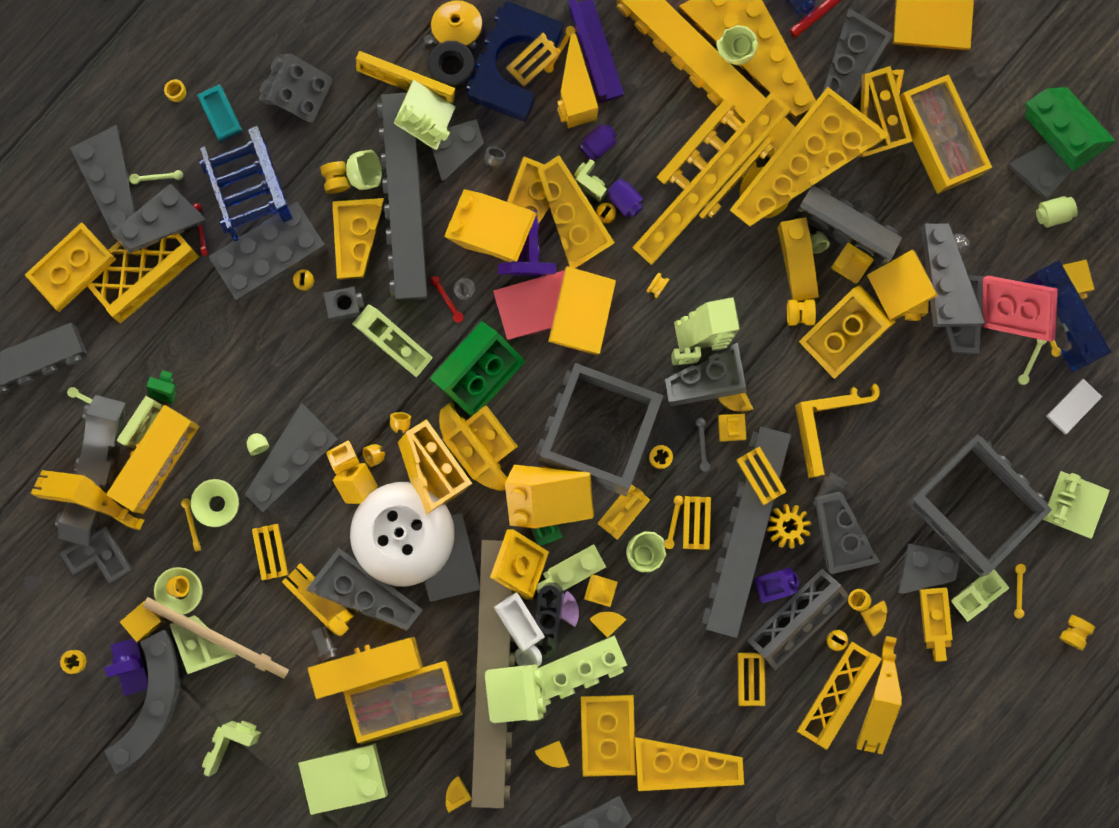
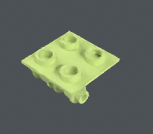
M413 80L394 124L437 150L441 139L445 141L450 134L447 131V126L455 106Z
M1060 471L1048 503L1052 510L1043 520L1092 539L1110 490L1080 479L1081 476Z

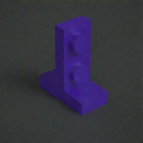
M537 214L517 262L498 264V275L546 276L556 274V263H538L539 222Z
M132 638L110 645L114 659H111L112 665L104 667L107 677L119 675L124 696L148 689V673L139 642Z

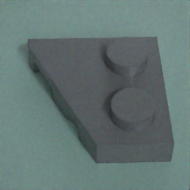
M477 119L447 128V131L450 132L448 138L445 141L441 139L437 150L432 148L442 183L446 182L449 176L459 167H462L473 154H476L484 146Z
M908 544L898 593L904 594L956 581L960 556L954 553Z

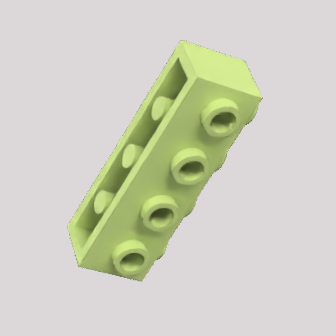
M611 636L539 667L538 670H541L543 679L540 693L541 697L545 699V706L551 703L550 698L559 695L562 699L574 694V688L584 684L585 688L599 683L598 678L608 674L609 678L623 673L622 667L627 666L615 636Z

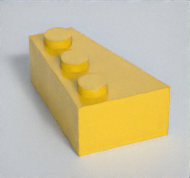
M891 66L863 74L861 113L887 132L889 136L859 155V157H865L912 142Z
M427 419L407 431L398 441L410 482L421 499L426 515L462 494L472 484ZM428 491L434 494L440 500L436 503H433V501L430 500Z

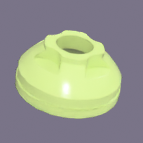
M207 480L201 483L192 494L191 509L193 515L200 523L206 526L220 527L232 521L238 512L239 498L237 492L229 483L223 480ZM216 496L222 497L225 501L223 510L219 512L213 511L210 507L212 498Z
M181 567L171 568L163 572L158 577L154 587L155 600L182 615L193 611L199 605L203 594L202 584L198 576L191 570ZM174 576H184L187 578L189 592L186 598L180 600L167 593L166 584L170 578Z

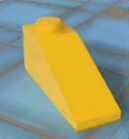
M805 217L780 222L777 229L792 300L799 302L818 298L814 257L807 219Z

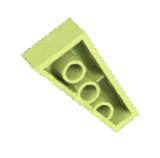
M733 298L707 302L698 307L696 311L690 312L689 318L684 316L680 318L681 320L674 322L680 352H683L684 348H690L691 351L695 347H712V351L725 349L739 331Z

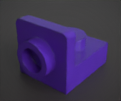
M791 567L754 578L762 603L798 592L799 580L796 573L792 572Z

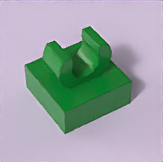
M162 370L159 380L150 377L146 385L148 397L173 405L176 398L174 380L171 379L173 373Z
M558 525L531 528L539 546L563 538Z

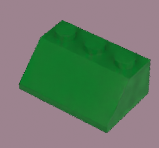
M1067 87L1047 88L1026 102L1025 118L1073 172L1116 143V140Z
M481 321L430 379L472 417L491 401L526 361L498 332Z

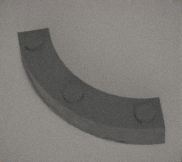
M95 395L91 404H86L83 411V419L86 420L81 456L76 459L74 472H76V475H84L107 494L111 488L118 462L121 443L116 440L119 432L124 428L126 403ZM66 502L63 512L58 513L55 521V527H58V539L89 547L100 521L97 511L76 503Z
M163 630L140 642L148 667L147 695L141 713L131 729L113 746L104 750L115 774L124 772L148 754L164 735L176 710L181 677L178 661L179 654L170 630Z

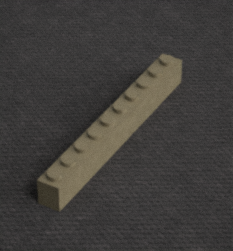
M482 540L472 784V807L504 808V802L510 801V786H505V775L511 774V759H506V748L512 747V732H507V722L492 723L490 721L485 672L487 670L515 667V652H510V642L515 641L494 609L495 605L512 595V591L490 578L503 542Z

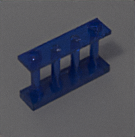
M258 126L248 129L251 140L247 141L248 144L210 158L205 146L200 148L203 157L199 159L204 174H209L223 218L219 219L221 227L225 234L230 233L234 242L239 240L235 229L237 226L271 213L274 215L279 213L283 223L293 219L265 140ZM251 153L252 155L257 154L258 159L254 160V164L217 177L215 167ZM257 173L260 175L264 174L266 179L261 180L262 183L224 197L221 187ZM264 193L272 195L273 199L268 200L269 203L231 217L228 207Z

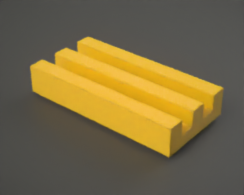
M542 33L506 69L524 87L561 51L558 47L555 48L553 46L554 43L551 40L549 41L546 35ZM542 43L544 46L516 71L514 67ZM549 50L551 54L523 78L521 74Z
M760 446L736 460L762 505L767 504L786 492ZM756 454L778 489L777 492H774L753 457ZM744 461H750L770 496L765 498Z
M684 497L683 549L709 550L711 497ZM690 502H695L694 544H689ZM700 503H705L704 544H699Z
M279 524L252 529L261 579L268 580L289 575ZM269 531H274L281 567L280 572L276 570ZM259 533L264 534L271 570L270 574H267Z
M738 653V706H765V659L759 653ZM744 658H748V701H744ZM754 658H759V700H754Z

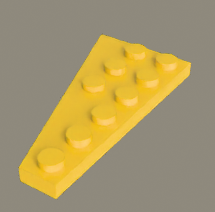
M689 0L679 5L678 9L687 14L699 29L706 32L714 40L716 45L725 29L737 25L748 27L757 37L758 48L754 57L749 62L738 66L745 69L758 85H761L769 93L773 91L792 109L789 114L794 119L807 113L814 105L816 99L762 0Z
M827 87L732 206L730 212L751 227L887 138L889 134Z

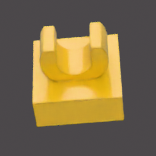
M745 414L718 415L720 442L746 440Z

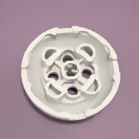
M410 482L386 484L371 492L356 509L350 528L352 550L361 567L373 578L383 583L400 587L417 585L437 574L449 559L455 537L453 519L446 504L426 515L421 499ZM428 491L430 500L433 501V503H436L440 500L438 497H436L434 494ZM390 511L398 513L396 521L391 522L388 520L387 515ZM417 519L421 520L422 528L418 531L413 530L412 522ZM403 528L404 535L398 538L395 534L396 530ZM382 535H386L389 539L386 546L378 544V539ZM406 544H410L413 547V552L410 555L403 554L402 549Z

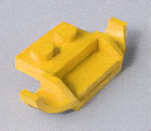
M451 401L440 410L439 423L443 436L442 440L473 480L486 487L505 491V482L508 477L501 471L500 468L502 466L499 462L518 447L487 406L481 408L466 421L465 418H461L458 415Z

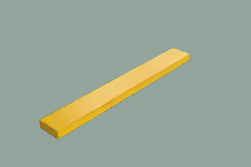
M772 91L632 248L653 265L792 109Z

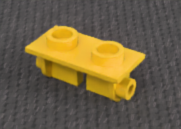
M631 484L627 496L620 495L597 524L618 540L650 499L640 489Z

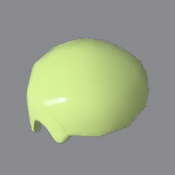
M737 25L725 29L720 40L717 41L718 53L730 64H746L754 57L757 51V37L753 31L745 26Z
M359 151L349 157L346 164V175L351 185L359 190H368L380 185L382 166L379 157L374 151Z
M642 532L635 535L629 541L626 551L630 565L639 572H652L660 568L666 557L664 539L655 532Z

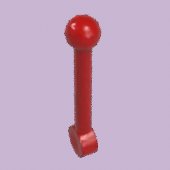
M199 203L193 205L199 213L202 211V206ZM203 225L198 226L202 256L208 255V250L205 243Z
M432 276L430 279L431 284L436 286L454 314V321L461 323L464 319L463 314L456 310L441 286L440 278Z

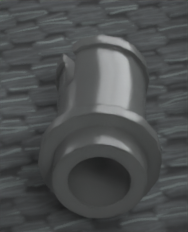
M327 626L311 632L319 652L317 657H321L322 662L337 657V648H334Z

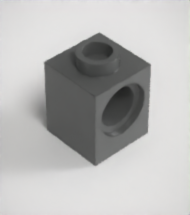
M354 287L323 293L328 318L331 322L357 317L361 314L360 309L365 308L362 293H357ZM343 298H350L352 300L351 307L347 310L339 309L338 304Z

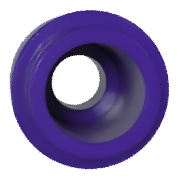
M599 124L581 139L582 143L578 147L589 160L599 159L617 143L614 139L617 134L608 124L605 126Z
M619 179L607 190V194L610 196L609 200L625 217L630 215L635 217L643 210V197L628 181L624 182L623 179Z

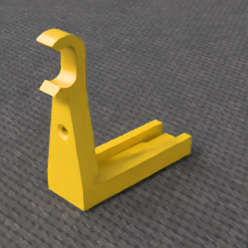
M876 383L870 388L872 391L871 397L860 398L857 395V389L852 387L850 395L805 401L795 405L808 478L825 475L813 413L871 403L879 397V387Z
M42 470L40 475L43 477H38L34 485L38 489H32L31 494L37 498L76 503L103 513L135 530H140L144 522L143 519H138L128 514L127 509L121 508L92 480L84 475Z
M300 563L297 568L308 579L297 569H294L288 577L299 588L297 589L287 578L282 583L335 635L342 636L349 629L346 624L354 615L346 607L306 591L315 579V576Z
M885 637L882 648V667L870 707L857 739L856 749L862 750L864 742L867 740L864 751L875 753L877 748V753L883 754L900 710L901 692L895 667L896 654H894L897 638Z

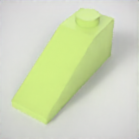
M369 304L352 323V325L416 378L433 358L378 309Z

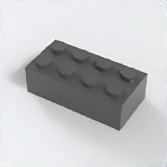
M295 202L209 256V259L235 300L241 305L328 251L298 202Z

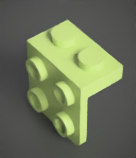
M537 664L490 669L485 672L489 719L492 723L520 720L532 721L543 718L546 706L545 699L541 697L540 686L543 685L542 672L538 670Z
M231 721L222 725V727H218L212 742L216 743L211 753H207L202 767L206 768L204 775L209 777L218 771L230 739L248 747L257 743L261 732L255 730L257 726L246 721H241V723Z

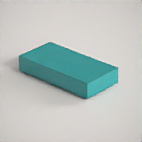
M220 84L197 95L219 142L243 132Z

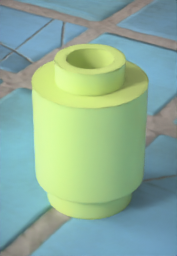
M1065 196L1039 204V209L1036 210L1038 222L1044 224L1046 228L1069 222L1078 213L1074 199L1072 197L1066 198Z

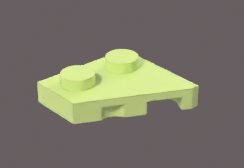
M195 615L189 617L190 619L194 620L195 622H197V623H199V624H201V625L207 627V626L204 625V623H203L201 620H199ZM176 623L170 624L187 674L236 657L234 653Z

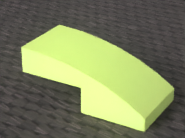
M994 569L989 575L978 577L955 596L951 602L968 622L987 608L988 604L1007 591L1009 586Z

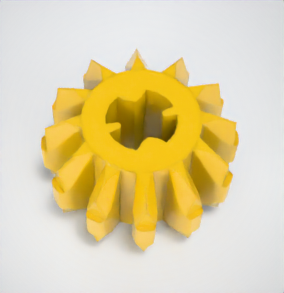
M784 504L783 513L778 508L773 510L778 518L769 516L768 521L775 525L767 527L766 531L776 532L770 540L775 541L780 537L779 547L781 548L784 547L786 540H788L790 549L795 547L794 539L798 544H804L800 534L810 536V532L804 530L803 527L810 526L811 521H802L807 516V512L804 511L797 515L799 510L797 505L792 508L790 513L788 504ZM791 520L794 522L792 525H795V530L786 533L784 531L786 527L783 528L782 525Z

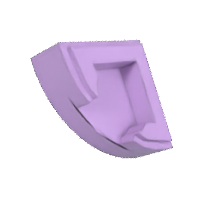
M566 591L563 598L561 619L575 627L579 618V609L575 598Z

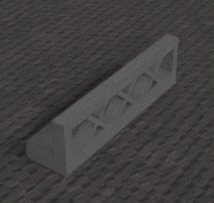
M821 569L747 641L776 671L848 601L849 595L842 585L825 570ZM823 579L830 583L824 591L816 592V586ZM809 599V605L805 609L797 610V606L802 600ZM791 617L790 623L786 627L778 628L779 622L783 618ZM772 635L771 642L764 648L757 644L764 636Z

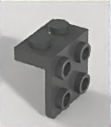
M280 54L271 64L272 72L269 78L262 83L260 87L261 95L258 100L267 105H277L306 122H313L332 84V78L293 54Z

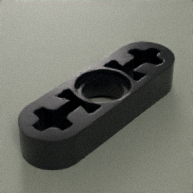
M555 582L546 583L538 593L535 622L544 636L545 634H550L548 645L552 646V648L545 652L544 647L539 645L543 643L545 637L534 644L541 652L542 659L551 658L559 646L564 592L562 587ZM552 589L553 594L557 595V597L553 599L551 608H543V606L547 607L549 604V596L545 595V593ZM544 614H550L555 618V625L553 627L543 625L541 618Z

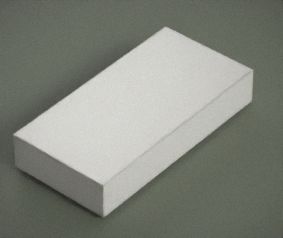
M1081 379L1046 417L1060 431L1067 434L1102 396L1084 379Z
M517 592L494 606L495 611L522 652L545 637Z

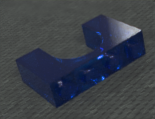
M506 1L504 7H499L496 12L494 21L497 24L494 31L490 30L485 40L487 49L485 54L480 53L475 68L478 71L475 78L470 77L466 92H469L468 97L471 102L527 122L535 102V93L505 81L496 69L497 58L500 52L508 45L516 42L531 44L542 33L546 35L549 41L551 40L554 43L553 46L556 48L563 32V22ZM542 43L538 45L540 48L544 46Z
M1060 260L1044 267L1022 281L1058 289L1057 316L1065 329L1068 339L1067 346L1063 347L1061 352L1072 372L1111 353L1110 348Z

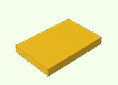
M896 0L893 44L969 51L971 48L974 0Z
M81 222L32 267L25 276L48 302L60 312L108 268L116 258Z
M567 266L564 271L548 342L599 355L616 280Z
M633 695L581 696L583 777L636 775Z

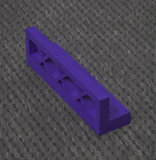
M568 0L570 16L599 104L623 97L624 93L594 1L586 0L577 3V0Z

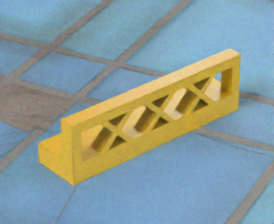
M850 642L797 732L827 750L880 663L881 658ZM854 649L866 658L860 667L851 669L848 658ZM844 664H846L847 670L841 671ZM857 671L856 675L853 678L852 672ZM848 673L850 685L845 690L837 691L835 679L838 675ZM832 686L833 692L827 694L830 687ZM844 693L841 700L839 701L838 694ZM834 696L836 708L833 712L823 714L821 702L826 697ZM817 709H819L820 715L814 716ZM830 716L826 723L824 717ZM821 718L823 729L817 738L805 729L811 720Z

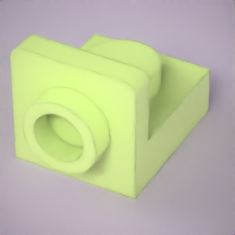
M590 159L587 164L582 163L574 174L577 177L575 181L580 189L600 203L606 195L607 189L604 187L605 183L594 175L592 177L588 176L595 165V162Z

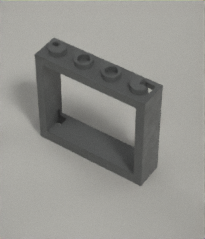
M575 363L572 371L567 370L562 385L566 386L564 393H558L553 406L557 408L555 417L549 416L544 430L548 431L546 440L540 439L536 450V453L540 454L538 464L551 469L589 472L591 484L627 496L663 395ZM578 379L649 405L622 478L551 452Z
M977 434L970 438L907 503L980 577L989 575L1052 509L1044 500L1045 497L1040 493H1036L1029 486L1030 482L1027 478L1017 474L1011 468L1009 460L1002 455H998L992 449L993 445L991 442H986L982 436L980 437ZM971 450L1033 512L988 559L925 497Z

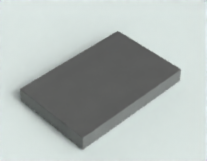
M463 513L451 516L454 523L455 537L449 559L437 574L425 580L430 602L480 590V583ZM422 523L412 525L413 530H420Z

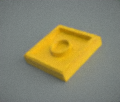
M913 249L867 275L891 321L938 296Z
M507 529L490 578L514 593L517 592L524 599L532 600L549 552L517 531Z

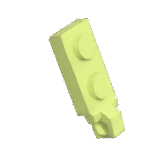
M594 544L549 568L547 572L543 573L546 580L538 583L536 591L539 593L540 589L548 582L559 584L564 591L590 577L591 574L606 568Z

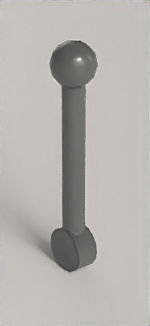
M427 35L424 38L425 45L427 46L440 44L432 35ZM474 41L466 47L469 50H475L477 43Z
M698 418L696 426L699 427L702 459L700 470L706 472L710 469V464L707 462L704 436L706 421L704 418Z

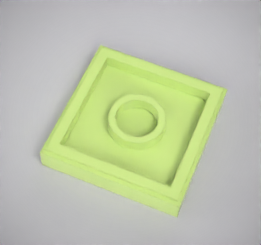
M145 396L117 441L127 447L136 449V443L142 440L163 405Z

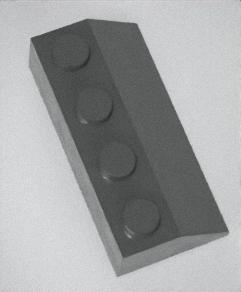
M813 185L794 217L798 219L806 217L807 224L823 232L844 246L847 243L852 244L872 257L874 264L880 267L886 265L892 259L902 239L901 236L897 235L898 231L889 225L883 227L875 222L876 218L867 212H862L861 214L854 210V206L847 200H837L832 197L831 192L825 187L819 185L815 187Z

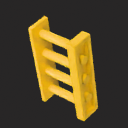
M725 98L657 178L663 184H668L669 182L677 183L684 190L691 182L682 175L683 171H681V168L687 162L689 164L693 163L700 170L708 164L699 155L698 149L704 142L707 145L710 143L718 151L725 145V142L717 136L716 128L721 123L724 125L728 124L735 131L742 126L743 123L734 116L735 113L732 111L736 106ZM768 136L735 175L726 182L712 201L708 202L704 210L699 214L702 219H706L707 216L712 218L722 207L719 205L721 200L758 158L764 159L773 150L774 147L771 144L774 140Z

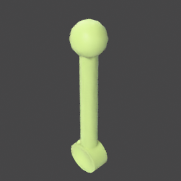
M176 170L174 173L147 176L132 174L129 180L134 185L139 184L140 181L170 178L181 180L183 173L180 170Z
M1037 339L1038 343L1024 374L1018 377L1020 384L1025 385L1029 382L1028 375L1042 345L1046 344L1047 341Z
M74 387L69 388L67 391L68 396L71 398L77 397L89 404L93 400L79 393L78 389Z

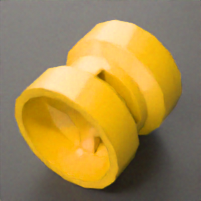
M331 162L320 167L321 174L326 180L324 184L326 193H339L351 188L349 179L345 176V162Z
M806 299L804 302H798L797 300L787 301L788 326H796L798 323L815 325L816 307L814 299Z
M1071 615L1068 620L1069 627L1062 632L1059 639L1083 651L1087 645V636L1092 635L1095 626L1077 616Z

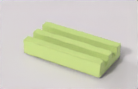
M695 347L692 353H690V348H684L682 354H680L679 349H674L671 355L672 364H696L701 357V347Z

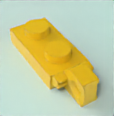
M947 588L919 590L926 648H932L933 662L947 661L945 647H951V640H953Z

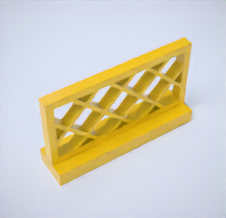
M172 234L162 238L160 251L147 250V246L142 248V250L129 253L125 248L122 249L123 246L117 242L108 251L113 256L115 254H124L122 267L109 266L104 270L102 284L91 282L88 288L103 304L108 313L121 324L199 256L180 234ZM166 238L177 239L181 243L174 251H165ZM129 255H141L140 268L128 267ZM147 255L159 256L158 264L154 268H145ZM109 271L121 272L120 284H108ZM127 272H139L138 281L134 285H125ZM107 289H119L118 298L109 304L106 300Z

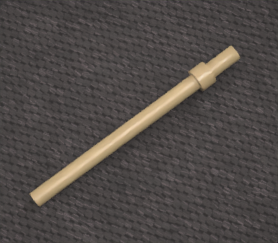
M147 597L143 604V607L256 664L255 667L263 672L267 670L284 679L289 669L271 661V657L263 653L260 655Z

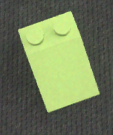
M376 743L298 763L311 815L385 798L388 795Z

